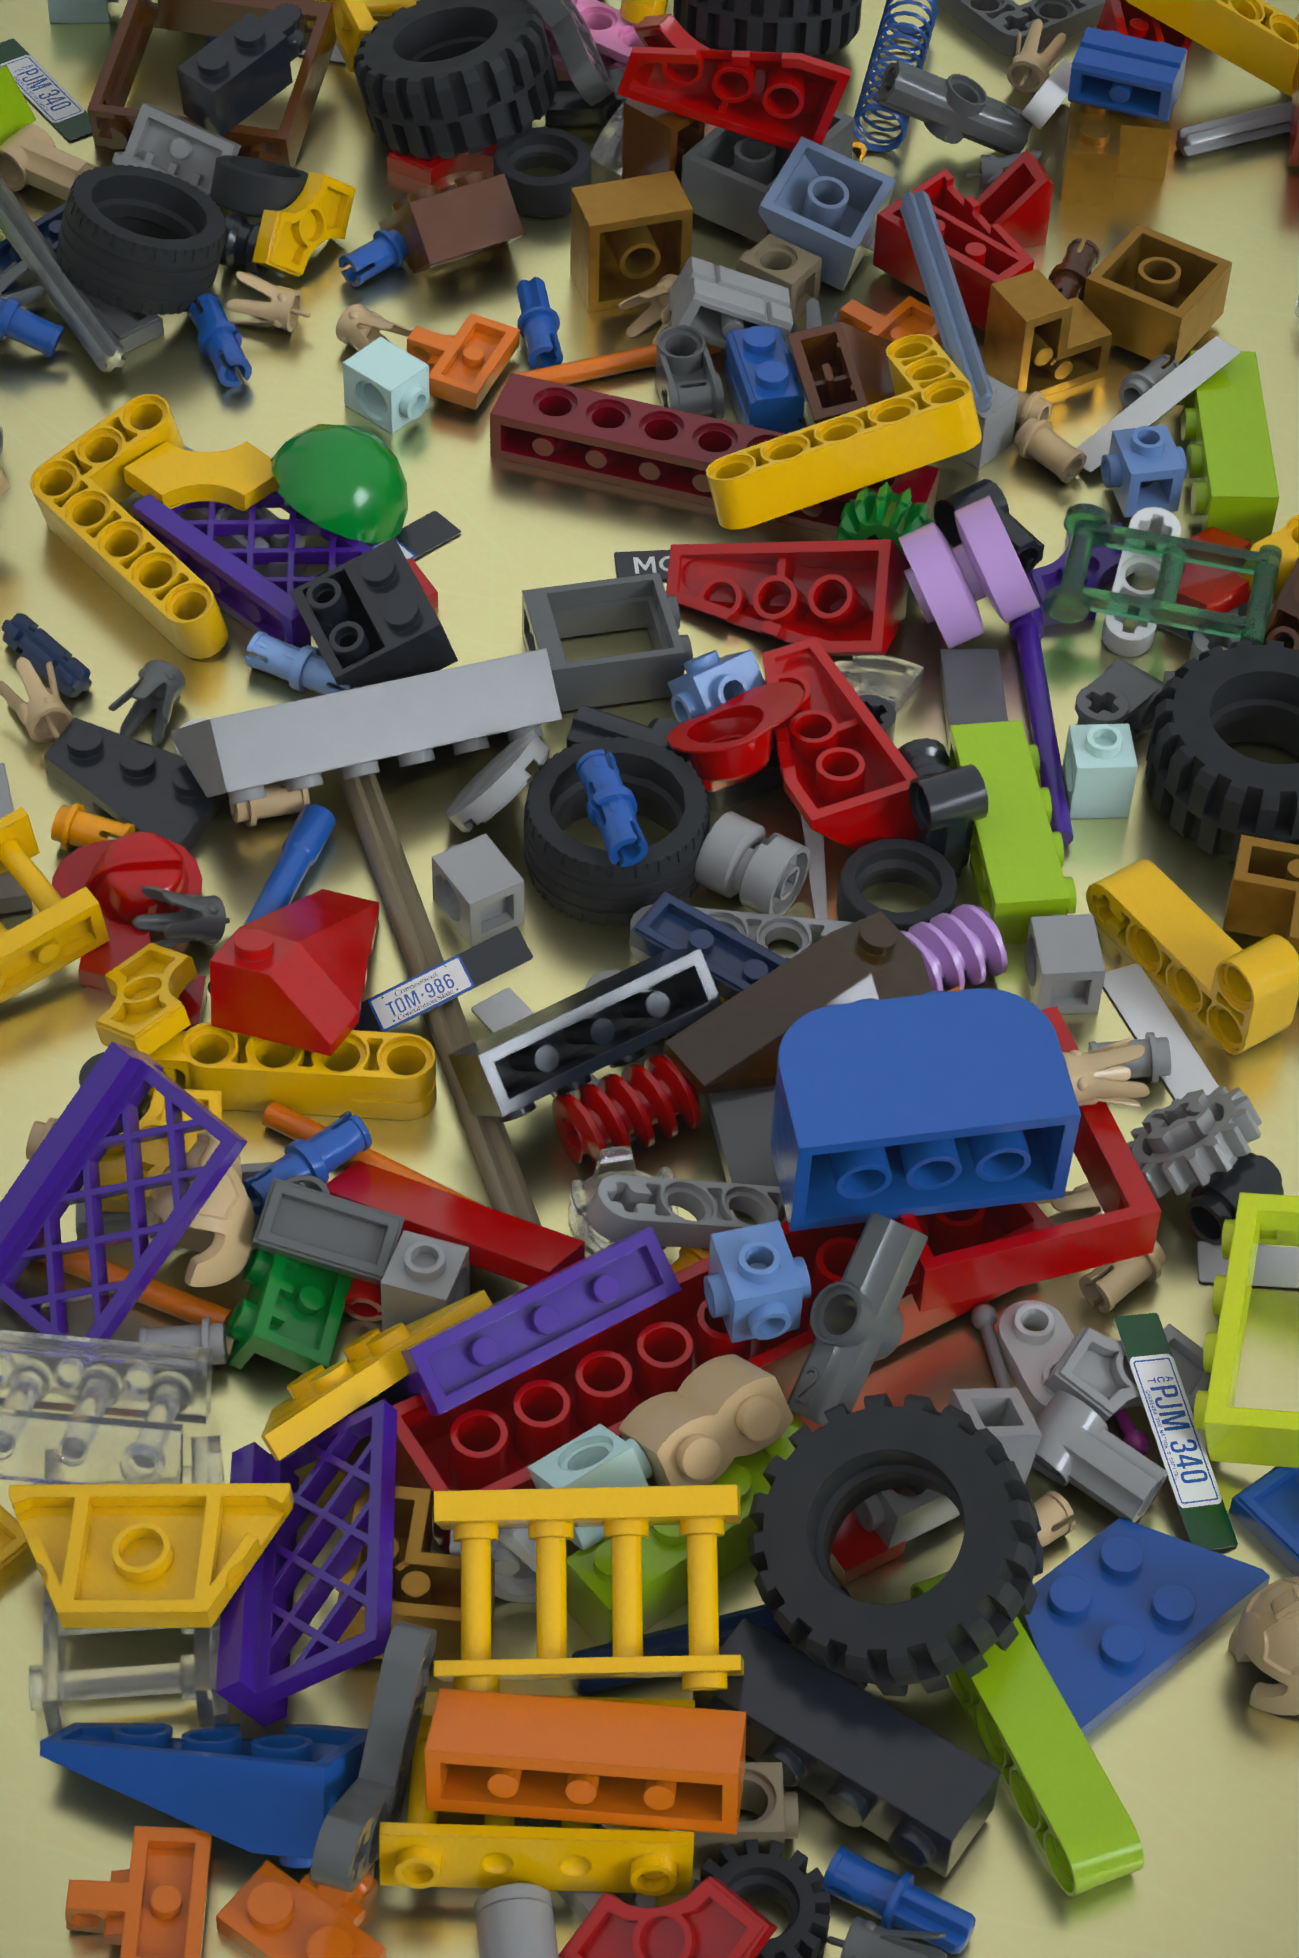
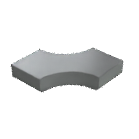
M1169 1323L1163 1330L1194 1415L1196 1393L1198 1390L1208 1391L1211 1374L1204 1373V1349ZM1084 1327L1072 1339L1043 1384L1054 1393L1058 1390L1064 1391L1083 1401L1101 1416L1105 1422L1121 1409L1144 1406L1122 1341L1108 1338L1090 1327Z

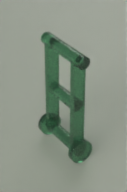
M1080 503L1067 509L1063 525L1072 538L1060 586L1052 587L1045 595L1043 609L1048 616L1063 623H1079L1087 619L1089 611L1240 639V641L1251 640L1252 645H1263L1282 558V550L1279 547L1263 545L1260 547L1259 552L1111 525L1109 514L1104 509L1093 504ZM1093 545L1161 557L1162 560L1153 599L1085 587L1084 582ZM1185 562L1254 575L1245 617L1176 604Z

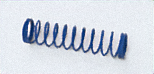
M886 0L853 117L855 118L854 134L865 144L867 150L877 153L889 152L898 148L904 141L910 116L878 104L877 92H872L871 88L875 87L879 90L882 80L876 81L874 77L878 75L882 79V73L889 66L886 61L900 60L914 66L912 63L917 61L918 65L916 67L923 70L938 14L935 0H927L932 12L927 6L918 1L902 0L890 5L894 0ZM904 4L917 5L926 11L930 20L927 22L924 17L909 11L891 14V10ZM902 15L913 16L922 21L924 25L917 27L910 23H898L894 18ZM890 30L894 34L888 35L886 31ZM903 38L912 41L917 46L914 48L900 46L891 39ZM887 41L891 45L885 46L883 43ZM899 49L910 53L914 58H899L888 50ZM884 52L889 57L882 58L880 54ZM881 64V65H883L885 68H884V69H879V68L877 67V65ZM873 99L876 103L869 104L867 100ZM875 110L887 112L892 116H885L883 114L878 113ZM870 111L876 117L884 120H897L900 125L893 128L877 126L867 118L865 113ZM860 117L876 130L895 132L901 129V133L889 140L877 139L864 130L860 123ZM858 129H859L860 132H861L865 137H867L869 140L874 141V142H877V143H879V144H888V145H875V144L869 143L868 141H866L865 139L862 138V136H861L860 133L858 132Z

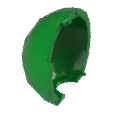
M317 424L297 433L286 441L270 460L272 461L271 471L280 486L277 492L286 500L284 504L291 506L295 511L319 527L344 538L366 543L387 542L401 533L408 511L407 482L397 457L378 436L359 426Z

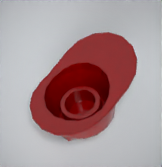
M790 682L769 683L752 688L702 716L679 724L669 732L667 743L672 749L687 753L693 769L697 772L698 777L701 778L707 792H715L744 782L768 765L774 748V727L795 714L803 704L805 693L798 684Z
M138 831L125 834L119 839L95 842L77 848L61 861L52 877V886L62 898H66L86 886L99 902L105 924L133 925L132 921L138 915L181 912L182 909L144 895L142 886H153L183 895H201L203 878L197 861L185 847L156 833Z

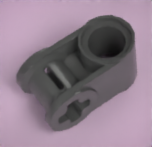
M675 325L661 331L657 337L655 386L661 400V406L723 420L725 414L723 386L719 373L714 369L702 333L686 325Z
M1119 658L1102 675L1087 687L1081 689L1077 694L1075 711L1078 715L1076 725L1129 724L1134 742L1143 733L1152 730L1156 706L1165 683L1127 660Z

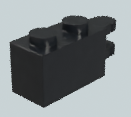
M286 2V4L276 6L275 10L271 9L261 18L248 13L178 66L176 69L184 115L205 129L223 137L293 83L290 62L297 58L299 53L302 54L306 46L304 32L302 33L301 29L298 30L303 22L301 8H298V5Z

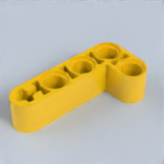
M1140 859L1088 886L1086 891L1087 905L1099 927L1135 963L1140 964L1144 972L1227 1053L1233 1055L1241 1054L1290 1027L1299 998V955L1285 938L1273 934L1243 950L1155 864L1146 859Z

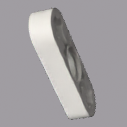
M1065 59L1053 71L1021 113L1024 118L1040 130L1068 95L1072 64Z
M1144 508L1134 514L1129 524L1102 629L1104 644L1110 651L1120 656L1136 657L1142 655L1150 649L1154 640L1181 534L1179 520L1174 514L1163 508ZM1149 531L1160 533L1155 554L1144 552ZM1137 572L1146 573L1155 579L1157 586L1147 591L1137 590L1128 584L1126 577ZM1128 609L1139 611L1134 633L1122 631Z

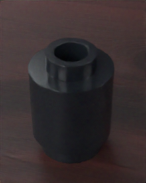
M1251 1152L1248 1155L1237 1157L1238 1160L1228 1172H1215L1210 1176L1208 1184L1204 1186L1199 1184L1194 1188L1191 1193V1200L1185 1206V1214L1190 1226L1199 1237L1212 1245H1221L1225 1219H1236L1240 1192L1284 1195L1281 1174L1274 1163L1268 1158Z

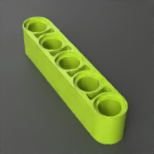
M948 1571L912 1584L910 1598H916L929 1591L945 1577ZM1016 1616L1013 1623L1019 1635L1006 1651L994 1644L982 1655L988 1665L987 1668L971 1678L968 1677L964 1668L946 1675L993 1765L1000 1772V1778L1061 1889L1068 1896L1073 1897L1141 1870L1144 1866L1143 1848L1138 1832L1128 1812Z

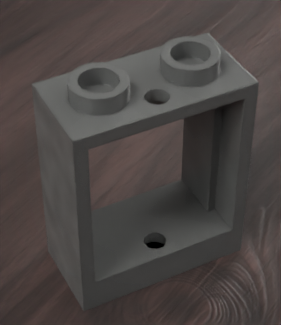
M660 573L522 590V635L527 652L547 649L561 712L579 709L581 705L598 707L672 697L667 682L684 675L685 667L683 664L693 659L689 636L687 634L679 635L678 632L680 628V612L677 598L675 595L667 596ZM647 627L654 648L652 651L567 662L560 638Z

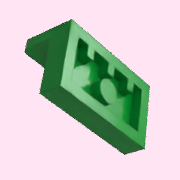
M254 1248L242 1274V1281L250 1284L246 1299L242 1298L238 1302L226 1329V1336L234 1339L228 1364L241 1369L252 1355L256 1353L303 1374L319 1365H323L327 1369L344 1311L345 1297L349 1292L352 1277Z

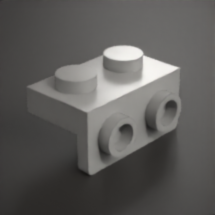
M142 103L125 151L115 152L112 163L124 166H140L168 173L189 182L192 186H196L210 197L216 158L224 155L238 156L241 145L150 103Z

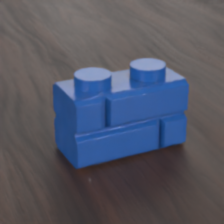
M1087 27L1072 62L1068 101L1088 106L1094 105L1097 108L1168 124L1182 89L1188 50L1166 42H1155L1123 35L1117 31H1105Z
M775 325L753 326L746 329L732 330V332L727 333L725 351L727 359L725 360L724 380L739 424L784 434L802 429L803 422L801 418L804 416L805 397L800 383L797 382V375L780 328L775 327Z

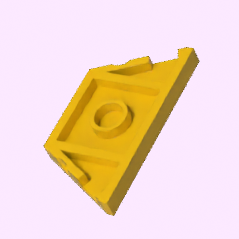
M485 1290L478 1291L407 1325L401 1322L383 1332H380L379 1328L373 1329L342 1349L347 1360H342L327 1369L323 1365H319L289 1383L286 1388L291 1397L271 1410L261 1435L275 1461H280L407 1376L410 1370L401 1351L493 1305Z
M290 1483L9 1485L8 1491L13 1510L62 1628H211L286 1520L294 1504Z

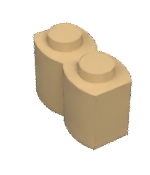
M729 1354L713 1358L696 1368L683 1381L677 1392L662 1393L638 1405L624 1419L618 1430L624 1441L632 1438L642 1448L652 1467L653 1475L650 1479L661 1486L709 1485L726 1471L735 1457L756 1453L775 1442L787 1430L794 1417L775 1376L736 1354Z

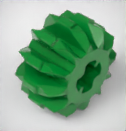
M888 482L879 488L878 493L866 486L862 491L858 492L856 499H850L849 503L845 504L840 515L841 523L837 530V541L891 539L905 555L898 538L926 524L935 523V521L927 518L929 513L928 502H911L910 488L900 495L893 493Z

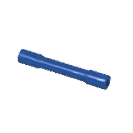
M307 804L302 808L282 845V854L244 925L292 902L308 869L317 861L336 824L334 815L328 809L317 804ZM210 982L208 983V992H209V993H210Z

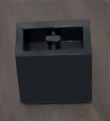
M395 538L289 591L337 685L368 686L439 671L458 661L440 620Z

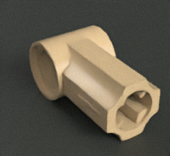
M33 124L24 125L0 144V176L9 189L13 191L22 190L29 184L66 201L72 185L78 176H81L83 172H87L89 169L92 170L97 167L57 149L46 131Z

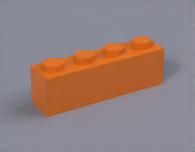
M439 1688L424 1749L426 1810L737 1835L745 1776L746 1712Z

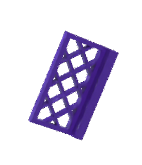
M278 489L249 508V520H216L218 508H234L219 502H191L169 509L148 494L132 505L133 518L209 586L221 609L254 633L262 631L271 637L299 648L311 645V633L289 591L316 577H295V565L329 564L330 571L336 568V564H344L372 549L362 541L347 539L321 528L295 511L291 506H286L284 504L286 500L277 492ZM257 508H282L290 514L289 519L256 520ZM185 509H209L208 520H185L178 515ZM289 534L288 548H255L256 536ZM296 534L301 536H322L329 541V548H296ZM245 535L248 536L247 548H224L215 542V537ZM288 562L287 577H264L254 570V565Z
M113 1041L0 1202V1298L79 1367L89 1369L248 1142L162 1072L164 1068L146 1053ZM151 1087H154L164 1096L167 1125L140 1130L138 1106ZM182 1111L193 1120L183 1121ZM201 1130L208 1131L220 1141V1144L203 1167L187 1170L184 1134ZM168 1137L171 1173L143 1178L141 1143ZM124 1146L127 1182L101 1187L99 1162L108 1149ZM193 1181L190 1187L188 1188V1182ZM172 1185L174 1210L165 1223L147 1226L145 1190ZM128 1194L131 1230L104 1235L102 1199ZM85 1202L88 1238L61 1243L60 1218L69 1205ZM148 1238H153V1240H152L151 1243L149 1244V1239H148ZM132 1242L134 1267L125 1280L108 1283L105 1247ZM89 1250L92 1287L65 1291L62 1255ZM46 1258L49 1295L29 1298L14 1284L30 1261ZM114 1294L112 1299L109 1300V1295ZM93 1298L94 1324L80 1343L68 1332L66 1303ZM49 1306L50 1316L41 1308Z
M652 1226L642 1228L402 1350L401 1354L410 1373L378 1395L380 1399L421 1394L431 1417L440 1416L682 1289Z
M384 1399L336 1422L280 1461H275L272 1454H269L256 1442H252L232 1452L230 1483H290L294 1497L292 1511L230 1599L220 1618L215 1692L263 1727L287 1717L288 1696L385 1652L391 1633L397 1410ZM371 1434L370 1443L356 1463L352 1466L345 1462L359 1441ZM319 1460L299 1488V1477L294 1474V1471ZM340 1471L346 1474V1477L325 1507L322 1509L315 1505L337 1472ZM368 1486L370 1488L369 1500L353 1523L350 1525L343 1521L362 1491ZM308 1514L315 1516L316 1520L296 1547L297 1529ZM337 1529L343 1532V1537L323 1566L318 1568L313 1565V1561L334 1531ZM365 1545L368 1547L367 1560L348 1586L340 1581V1579ZM308 1573L314 1578L293 1607L294 1589L304 1574ZM335 1589L342 1596L318 1630L309 1626L328 1596ZM362 1606L365 1607V1632L342 1643H337ZM304 1633L312 1639L296 1662L290 1666V1651Z

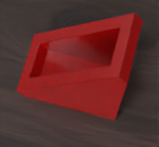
M1026 149L976 200L980 203V214L990 225L999 223L1023 249L1046 244L1054 184L1035 156Z

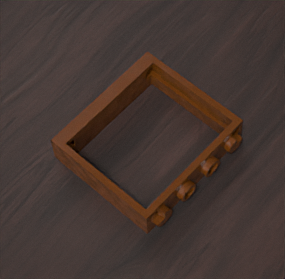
M128 0L87 109L94 144L115 150H125L140 110L125 108L124 106L153 28L218 37L248 13L261 18L271 9L275 10L276 6L286 4L287 2L288 4L298 5V8L302 10L303 22L298 30L301 29V32H304L306 51L279 130L238 124L223 137L241 145L238 156L273 161L294 168L337 40L332 3L314 0H158V3H154L152 0ZM307 20L315 21V25H308ZM178 116V117H180V118H182V119H185V120H187V121H189V122H191V123H193V124H196V125L202 127L201 125H199L198 123H196L195 121H193V120L190 119L189 117Z

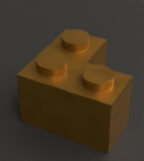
M1070 102L1060 202L1112 206L1116 176L1164 180L1172 135L1173 112L1167 124L1097 108L1094 105L1088 106Z
M1038 269L991 284L982 361L988 375L1009 387L1028 394H1032L1034 391L1042 392L1044 397L1106 376L1112 333L1078 297L1067 300Z
M1241 834L1222 930L1264 938L1273 934L1280 935L1290 942L1299 955V845Z
M368 1486L365 1487L355 1501L351 1524L369 1500L370 1488ZM395 1486L391 1631L398 1620L436 1629L437 1643L433 1664L436 1660H461V1556L430 1553L433 1539L431 1489ZM365 1545L341 1578V1581L348 1586L367 1560L368 1547ZM491 1559L492 1632L495 1611V1559ZM340 1592L338 1594V1600L342 1596ZM362 1606L338 1640L339 1643L365 1632V1607ZM384 1653L374 1658L383 1659Z

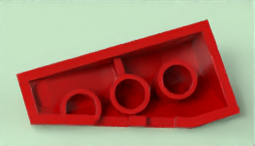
M891 539L671 544L666 594L667 596L675 595L680 607L791 644L816 637L829 656L885 655L906 617L908 580L904 570L909 569L910 564Z
M809 638L761 653L765 684L790 682L798 684L805 693L803 704L795 714L774 727V735L784 790L809 827L855 851L861 846L880 839L902 838L911 841L915 840L917 823L910 807L909 784L912 779L918 778V776L817 638Z
M321 889L239 927L209 960L211 1026L332 1056L359 1023L361 996L366 986L369 954L373 950L379 918V902Z

